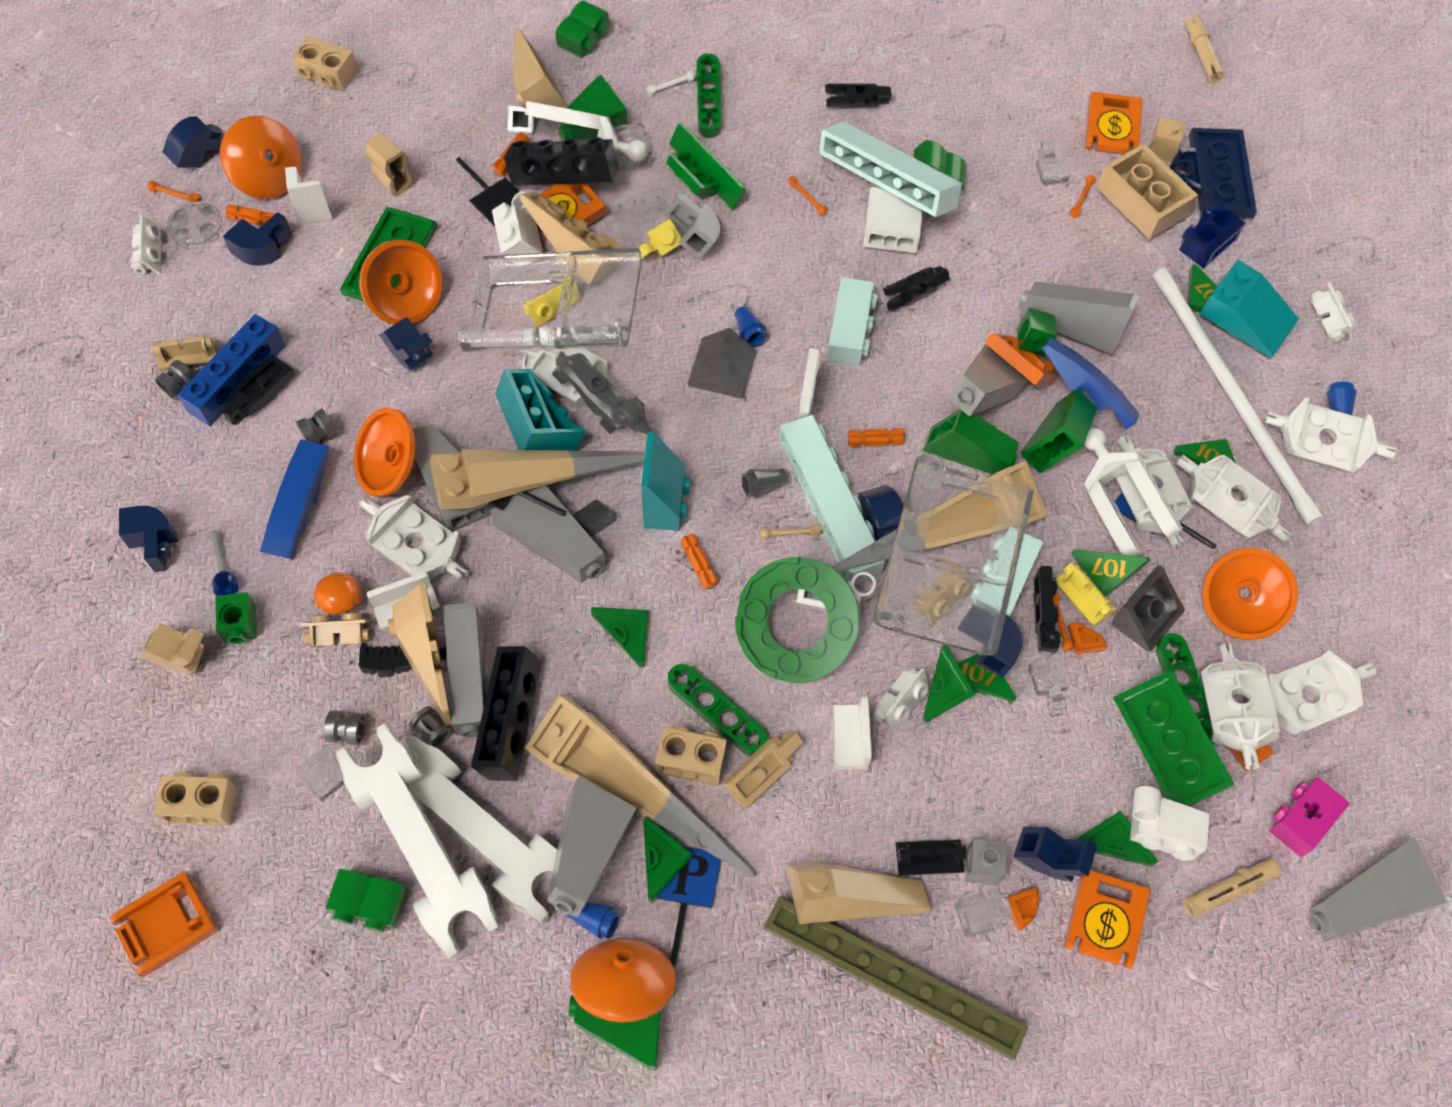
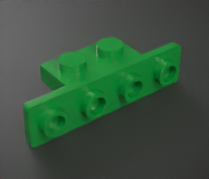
M678 123L670 141V145L677 153L670 154L666 164L695 195L717 194L731 209H736L746 190L745 186L684 123Z

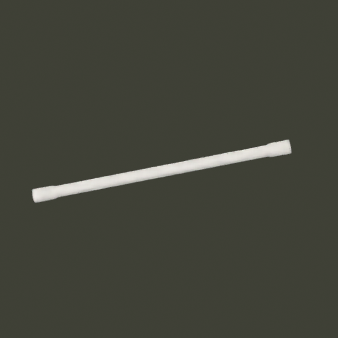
M1167 268L1159 269L1152 276L1162 294L1169 300L1281 480L1305 524L1312 526L1320 522L1324 518L1311 496L1302 487L1182 296L1174 278Z

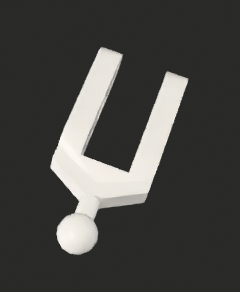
M531 101L526 102L525 115L599 129L597 137L613 139L615 153L627 154L635 162L642 161L646 157L647 147L642 141L633 140L629 144L618 142L609 117Z
M1092 428L1089 430L1084 446L1091 451H1095L1099 459L1084 484L1120 552L1125 555L1135 556L1143 554L1127 522L1105 484L1126 471L1129 472L1164 534L1170 538L1182 531L1181 524L1141 457L1136 452L1109 453L1105 447V433L1098 428Z

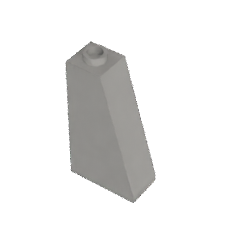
M1035 281L1031 290L1025 289L1020 299L1019 305L1023 306L1019 317L1023 318L1028 308L1052 314L1055 317L1057 333L1113 355L1139 296L1130 293Z
M985 344L948 399L970 417L1016 399L1029 380Z
M432 424L413 429L416 439L414 462L446 528L454 532L491 516L490 510L494 506L488 503L472 508L440 510L430 467V457L433 454L460 452Z
M546 485L527 490L526 492L565 510V516H561L518 494L512 497L503 511L496 507L490 510L493 524L497 529L581 583L588 578L593 579L597 577L606 566L604 552Z
M476 602L443 605L451 724L456 735L468 738L478 736L487 695L484 626Z
M578 776L567 799L547 902L553 904L563 914H571L576 918L579 916L637 807Z
M1413 838L1388 852L1309 910L1312 914V925L1321 934L1325 942L1433 909L1447 901L1416 838Z

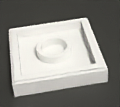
M809 348L798 419L811 415L821 353L818 349Z

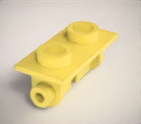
M575 278L567 282L563 280L560 285L547 291L548 293L542 294L531 301H526L523 309L527 316L531 315L536 328L583 302Z
M1070 563L1063 569L1064 573L1056 578L1059 589L1092 626H1095L1116 611L1111 601L1100 592L1084 574L1079 565Z

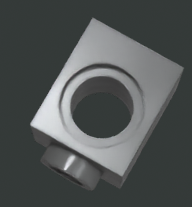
M973 839L967 848L965 881L998 886L1005 878L1007 843Z

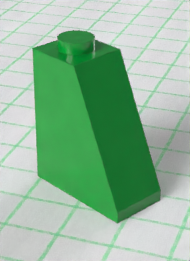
M602 75L597 76L566 108L609 117L615 133L628 127L627 109ZM560 122L558 133L562 141L570 138L589 140L598 136L599 129Z
M1077 388L1054 405L1020 454L1039 474L1084 446L1097 407Z
M959 409L931 427L923 450L929 454L993 474L1013 466L1017 458L1015 453L1019 442L978 416L973 415L969 417Z
M573 995L570 996L568 1016L574 1017V1024L578 1029L646 1069L656 1070L661 1010L645 1019L632 1022H614L588 1013L577 1003Z

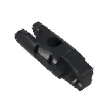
M828 83L825 85V93L829 95H844L827 98V107H876L878 104H888L892 96L890 86H878L873 83Z
M942 266L935 268L927 267L884 287V294L887 296L897 293L901 294L887 302V309L893 311L935 291L937 286L950 280L948 269Z

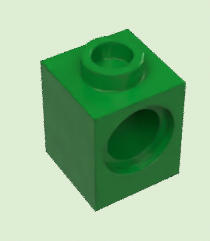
M1028 308L1017 327L1019 349L1045 357L1046 354L1042 349L1044 343L1050 337L1054 339L1057 337L1055 317L1052 314Z
M248 592L215 596L216 631L224 642L240 644L244 643L247 639L257 638L256 604ZM242 616L237 623L231 624L233 619Z

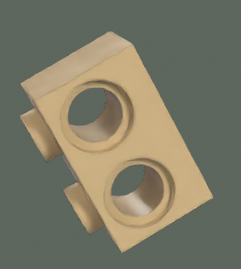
M307 35L292 55L298 75L341 91L344 90L358 71L353 51Z
M682 726L663 727L655 761V773L719 786L727 740L721 739L720 735L712 732H704L701 735L691 733L689 729ZM673 745H679L684 749V752L674 756L668 753L667 750ZM708 751L712 752L716 758L711 762H704L699 758V755Z
M175 772L174 776H161L153 815L163 823L230 826L237 787L226 775L219 773H209L207 777H195L194 774L188 772ZM186 791L184 799L174 803L175 797L179 793ZM219 793V797L214 803L207 804V800L212 794Z

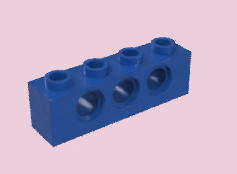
M254 314L177 394L187 412L208 426H211L223 414L222 409L229 404V399L232 396L231 391L270 355L276 357L286 346L278 327L259 315Z

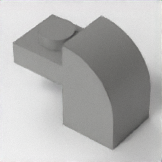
M682 192L674 198L663 213L665 217L684 231L678 243L698 259H701L712 247L720 233V223L713 210L706 203L699 207Z

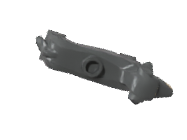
M560 351L558 355L560 365L551 374L562 385L566 382L573 385L592 412L602 417L600 424L609 434L617 428H625L626 426L643 436L648 435V432L652 431L645 417L644 403L638 397L626 399L582 353L566 356L565 352Z

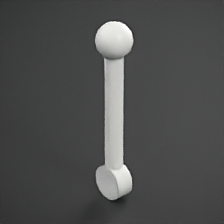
M689 71L683 77L656 87L649 85L646 89L647 95L655 96L657 91L687 80L694 81L696 74L693 71Z

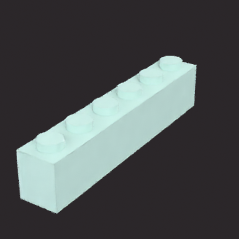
M846 122L822 129L819 154L934 217L957 208L962 186L961 182Z
M813 415L780 425L779 442L818 524L822 527V532L834 558L839 563L874 543V533L868 520L865 521L861 514L859 499L856 495L852 496L849 490V480L844 471L840 472L838 468V460L832 447L829 448L825 441L826 434L823 426L817 424ZM886 559L844 569L841 572L846 581H852V578L859 572H868L873 577L881 575ZM860 579L856 582V584L868 579Z

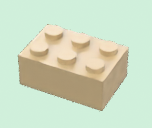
M1144 143L1104 166L1096 187L1149 240L1188 217L1198 197V194Z

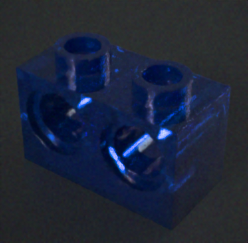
M1220 204L1212 212L1206 211L1196 226L1190 225L1181 237L1184 240L1179 251L1205 269L1238 239L1246 223Z

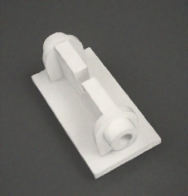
M143 215L140 216V224H136L132 229V248L136 251L132 252L131 268L136 274L140 275L149 269L160 274L162 230Z
M1329 282L1327 283V291L1324 293L1322 291L1314 292L1311 295L1312 299L1310 302L1318 318L1330 315V317L1321 320V324L1329 339L1337 342L1347 334L1349 340H1352L1353 328L1356 327L1355 320L1350 312L1346 313L1343 309L1344 299L1339 290L1334 291Z
M910 668L908 671L904 670L891 686L892 691L898 694L897 697L887 692L874 707V718L879 722L887 720L892 733L908 720L912 709L919 701L926 697L930 685L925 670L921 669L919 672L913 668Z

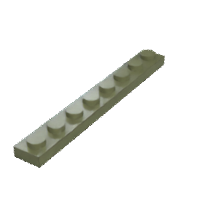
M780 896L778 897L764 925V930L1012 1061L1016 1059L1028 1026L829 922L799 924L795 905Z

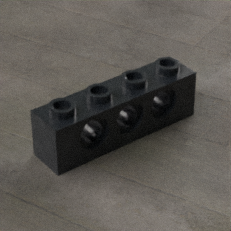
M600 137L589 140L570 138L564 141L553 142L548 139L530 143L516 141L510 145L504 155L511 185L612 182L619 169L613 139H602Z
M526 646L497 647L471 767L489 781H518L542 661Z

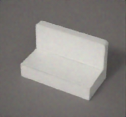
M296 166L285 168L287 191L300 225L332 220V213L321 182L311 181L302 183Z
M422 572L367 592L382 633L390 631L388 619L394 618L392 606L419 584L426 583L434 615L442 612L427 572Z
M861 697L859 705H834L835 770L868 769L872 758L868 697Z

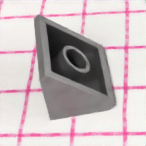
M731 328L702 337L689 377L688 387L743 399L756 349Z
M1157 565L1123 605L1111 623L1112 626L1148 652L1155 648L1185 611L1163 566Z

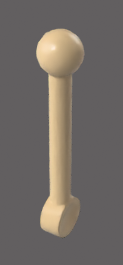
M817 523L807 528L770 530L768 527H764L760 530V535L764 539L773 535L810 533L812 536H819L822 527Z

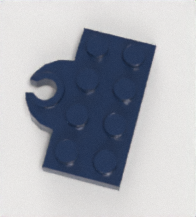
M1191 128L1189 133L1190 147L1179 149L1169 168L1198 194L1201 217L1254 218L1257 208L1243 129ZM1176 170H1183V171H1185L1187 174L1181 173V172L1176 171Z

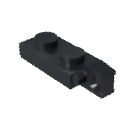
M270 355L231 391L232 396L229 399V404L222 409L225 419L235 426L246 415L251 416L296 375L294 369L274 355Z
M1041 566L1033 579L1035 634L1038 637V651L1057 652L1061 634L1055 629L1059 614L1058 606L1053 603V596L1057 592V579L1052 577V566Z

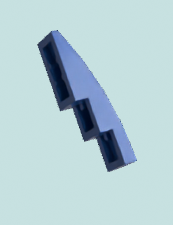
M1052 337L1046 340L1042 349L1072 392L1077 388L1080 390L1085 389L1100 412L1110 406L1126 429L1137 423L1138 411L1123 392L1100 369Z
M300 439L279 488L260 552L293 559L300 530L305 531L311 504H316L330 446Z

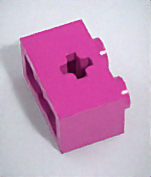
M1318 776L1308 784L1302 781L1290 794L1294 798L1291 804L1288 806L1284 803L1272 816L1276 822L1269 832L1300 857L1315 849L1350 804L1349 801Z

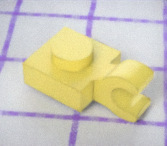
M668 219L647 232L646 236L650 241L636 248L634 252L639 260L646 258L655 251L661 258L680 246L678 242L681 236L672 221Z

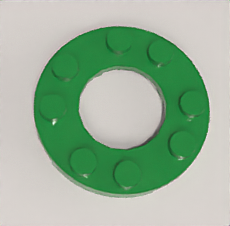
M802 557L776 560L756 572L740 594L737 617H735V628L739 644L749 661L769 677L792 683L819 680L837 670L847 660L855 647L860 630V610L857 598L846 579L825 563ZM804 589L814 593L823 602L828 614V624L823 638L815 646L804 651H792L781 646L773 638L769 628V612L773 603L781 594L791 590Z

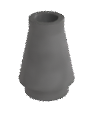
M783 468L749 469L747 473H743L741 476L742 488L746 496L757 498L780 486L786 485L787 475Z

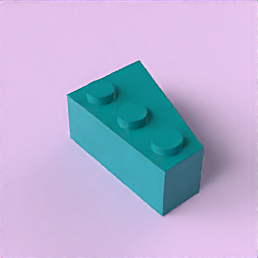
M504 369L495 393L518 450L577 451L586 431L580 425L575 426L567 417L569 412L564 406L559 407L551 398L553 393L532 369Z

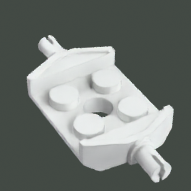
M545 332L537 340L530 343L521 340L517 336L513 337L514 340L512 339L510 342V347L524 354L521 369H532L547 388L571 400L575 409L584 406L586 403L572 384L566 382L562 385L551 374L558 367L560 351L565 352L566 356L582 353L607 378V360L556 332Z
M1306 397L1289 416L1286 415L1284 417L1269 411L1265 415V424L1281 427L1280 431L1283 432L1284 448L1289 455L1354 473L1374 454L1393 459L1396 454L1394 451L1397 450V447L1381 444L1377 441L1371 415L1359 418L1309 404L1310 399ZM1321 432L1330 434L1333 439L1332 444H1324L1320 440L1319 434Z
M1128 435L1125 438L1124 436L1119 438L1118 443L1123 452H1136L1141 457L1181 524L1190 516L1194 507L1166 454L1159 449H1135ZM1126 471L1115 478L1136 519L1135 530L1164 533L1129 472ZM1179 533L1168 538L1172 549L1180 548L1185 544Z
M1183 454L1177 461L1176 465L1191 474L1192 478L1188 492L1191 503L1194 501L1198 502L1243 535L1240 539L1241 542L1244 543L1265 531L1267 533L1270 532L1283 543L1292 535L1291 532L1277 524L1279 521L1277 516L1281 505L1280 495L1227 456L1220 455L1205 464L1200 463L1197 465ZM1231 489L1240 490L1244 500H1235L1232 497Z
M405 495L383 506L378 505L368 496L361 500L360 507L373 515L366 534L368 544L410 576L427 572L431 581L440 574L449 572L460 582L464 580L463 576L467 577L468 570H465L455 562L461 542L459 533L456 530L451 532L416 506L410 496ZM413 538L423 539L422 545L418 548H409L407 546L408 542Z
M1225 643L1219 646L1222 662L1210 664L1200 673V681L1203 684L1212 726L1211 742L1240 750L1243 753L1245 768L1250 770L1252 765V770L1260 767L1256 749L1277 740L1280 727L1266 669L1257 662L1239 661V658L1234 656L1233 645L1228 643V648H1226ZM1236 694L1243 695L1249 702L1245 704L1238 703L1232 696Z
M1327 651L1319 658L1273 675V673L1269 674L1267 677L1279 725L1284 731L1298 735L1357 711L1364 705L1360 681L1376 675V668L1370 669L1374 665L1367 663L1354 669L1333 652ZM1302 690L1312 692L1315 696V703L1307 702L1302 697Z

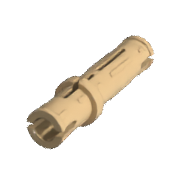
M1193 14L1192 17L1195 24H1192L1190 17L1184 22L1191 36L1190 43L1197 50L1209 82L1215 83L1217 80L1214 73H1217L1219 80L1224 77L1225 73L1210 42L1211 36L1209 31L1204 29L1200 15Z
M1267 858L1265 861L1248 869L1242 867L1235 871L1234 876L1183 899L1184 907L1192 918H1197L1199 915L1245 893L1249 895L1255 893L1259 886L1281 877V870L1272 858ZM1253 876H1256V878H1254V879H1252V880H1250V881H1247V882H1245V883H1243V884H1241V885L1238 886L1239 883H1241V882H1243V881H1245V880H1248V879L1252 878ZM1227 890L1225 893L1208 900V898Z

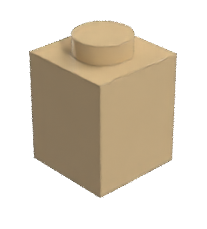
M1160 116L1151 137L1149 148L1162 161L1171 163L1182 141L1185 122Z

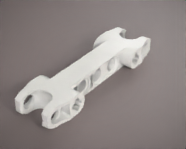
M384 723L376 728L377 735L383 746V753L375 765L362 767L357 762L353 753L345 747L336 751V756L343 773L344 783L357 806L364 811L376 804L426 894L413 902L414 910L426 932L434 938L448 957H452L460 952L459 944L452 930L453 922L460 913L464 911L475 913L489 932H493L501 926L492 904L491 894L477 870L471 867L461 874L457 871L409 783L421 777L422 772L410 750L399 741L389 726Z
M411 735L405 743L419 759L418 766L422 776L409 783L424 812L428 810L501 873L491 887L516 910L544 924L550 916L545 908L535 899V889L543 880L552 878L557 849L538 834L527 845L523 844L452 783L462 771L450 758L438 748L428 745Z

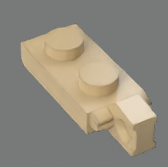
M787 731L779 738L774 736L722 782L740 807L747 808L792 766L790 764L793 760L791 754L804 742L796 732Z

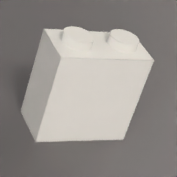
M870 187L863 247L916 253L920 239L922 210L883 188Z

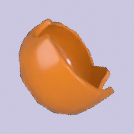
M335 572L324 576L315 587L314 600L316 607L326 613L341 614L350 611L355 605L360 606L362 602V589L359 582L347 573Z

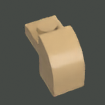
M159 623L152 629L139 657L164 668L192 674L195 673L208 644L201 642L204 633L192 628L184 634Z

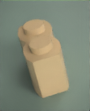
M383 133L367 141L365 153L371 161L370 170L373 177L395 197L411 188L412 176L407 170L408 160L405 153Z

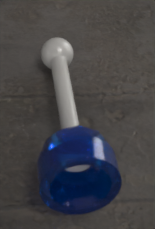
M212 530L209 532L208 538L213 542L219 572L215 574L212 580L213 592L216 596L235 594L239 590L238 580L232 572L225 571L219 543L221 534L217 530Z

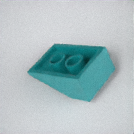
M1237 259L1213 291L1199 313L1270 358L1273 357L1299 320L1298 316L1264 275Z
M648 432L641 483L644 528L679 531L680 520H686L687 503L682 501L683 494H689L690 477L685 476V464L654 432Z

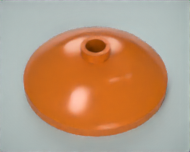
M265 116L242 118L228 128L221 141L220 160L225 175L234 187L250 197L272 199L287 193L285 168L296 166L300 176L302 157L299 145L293 134L283 124ZM265 151L271 154L270 161L265 158Z
M391 240L380 244L367 256L361 268L359 283L362 298L368 309L384 322L395 325L405 317H408L412 324H415L426 318L439 302L442 292L440 267L434 256L418 243L408 240ZM394 276L398 279V283L395 286L391 284Z
M393 408L376 410L366 419L358 433L354 448L355 475L361 488L372 496L386 497L395 493L405 483L411 473L416 455V439L410 421L401 411Z
M1241 548L1224 554L1209 568L1202 585V603L1210 621L1222 632L1244 640L1262 639L1278 632L1291 619L1298 601V586L1292 570L1280 557L1263 549ZM1243 587L1249 589V595L1245 598L1240 596V590Z
M612 939L590 947L578 957L571 970L570 986L575 1000L588 1013L608 1021L632 1022L650 1017L667 1005L675 989V971L667 956L652 945L634 939Z

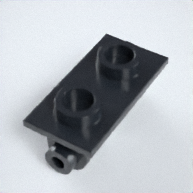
M961 840L895 842L898 876L965 873L963 859H966V847L961 845Z

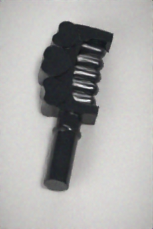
M361 643L359 668L362 673H369L370 675L377 673L379 677H391L395 672L400 674L410 670V664L400 645L398 647L393 645L390 648L389 646H383V648L376 646L374 648L372 646L368 647L367 643ZM439 647L441 660H447L446 647Z

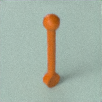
M1093 174L1086 177V184L1076 206L1072 207L1069 212L1070 217L1074 219L1080 216V207L1090 186L1096 181V177Z
M795 176L788 178L789 185L795 187L817 208L819 215L827 213V207L820 205L798 183Z
M150 181L147 184V188L150 191L158 190L189 200L192 205L199 204L200 197L197 193L189 195L160 186L155 181Z
M1056 593L1053 596V603L1058 606L1057 622L1063 639L1061 647L1065 651H1070L1074 645L1068 638L1059 607L1061 597Z

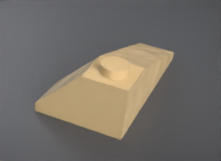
M520 28L515 31L513 83L518 90L515 93L516 98L523 107L526 106L527 101L567 108L566 100L561 93H558L555 82L546 71L536 51Z
M533 192L521 195L520 200L568 269L577 276V280L586 286L604 283L630 257L631 252L605 233L598 236L587 229V222L582 219L579 221L565 216L566 210L541 194Z
M426 583L419 584L392 606L394 618L388 619L391 638H398L402 652L445 725H452L434 613Z
M820 861L786 864V872L799 924L926 913L931 910L922 880Z

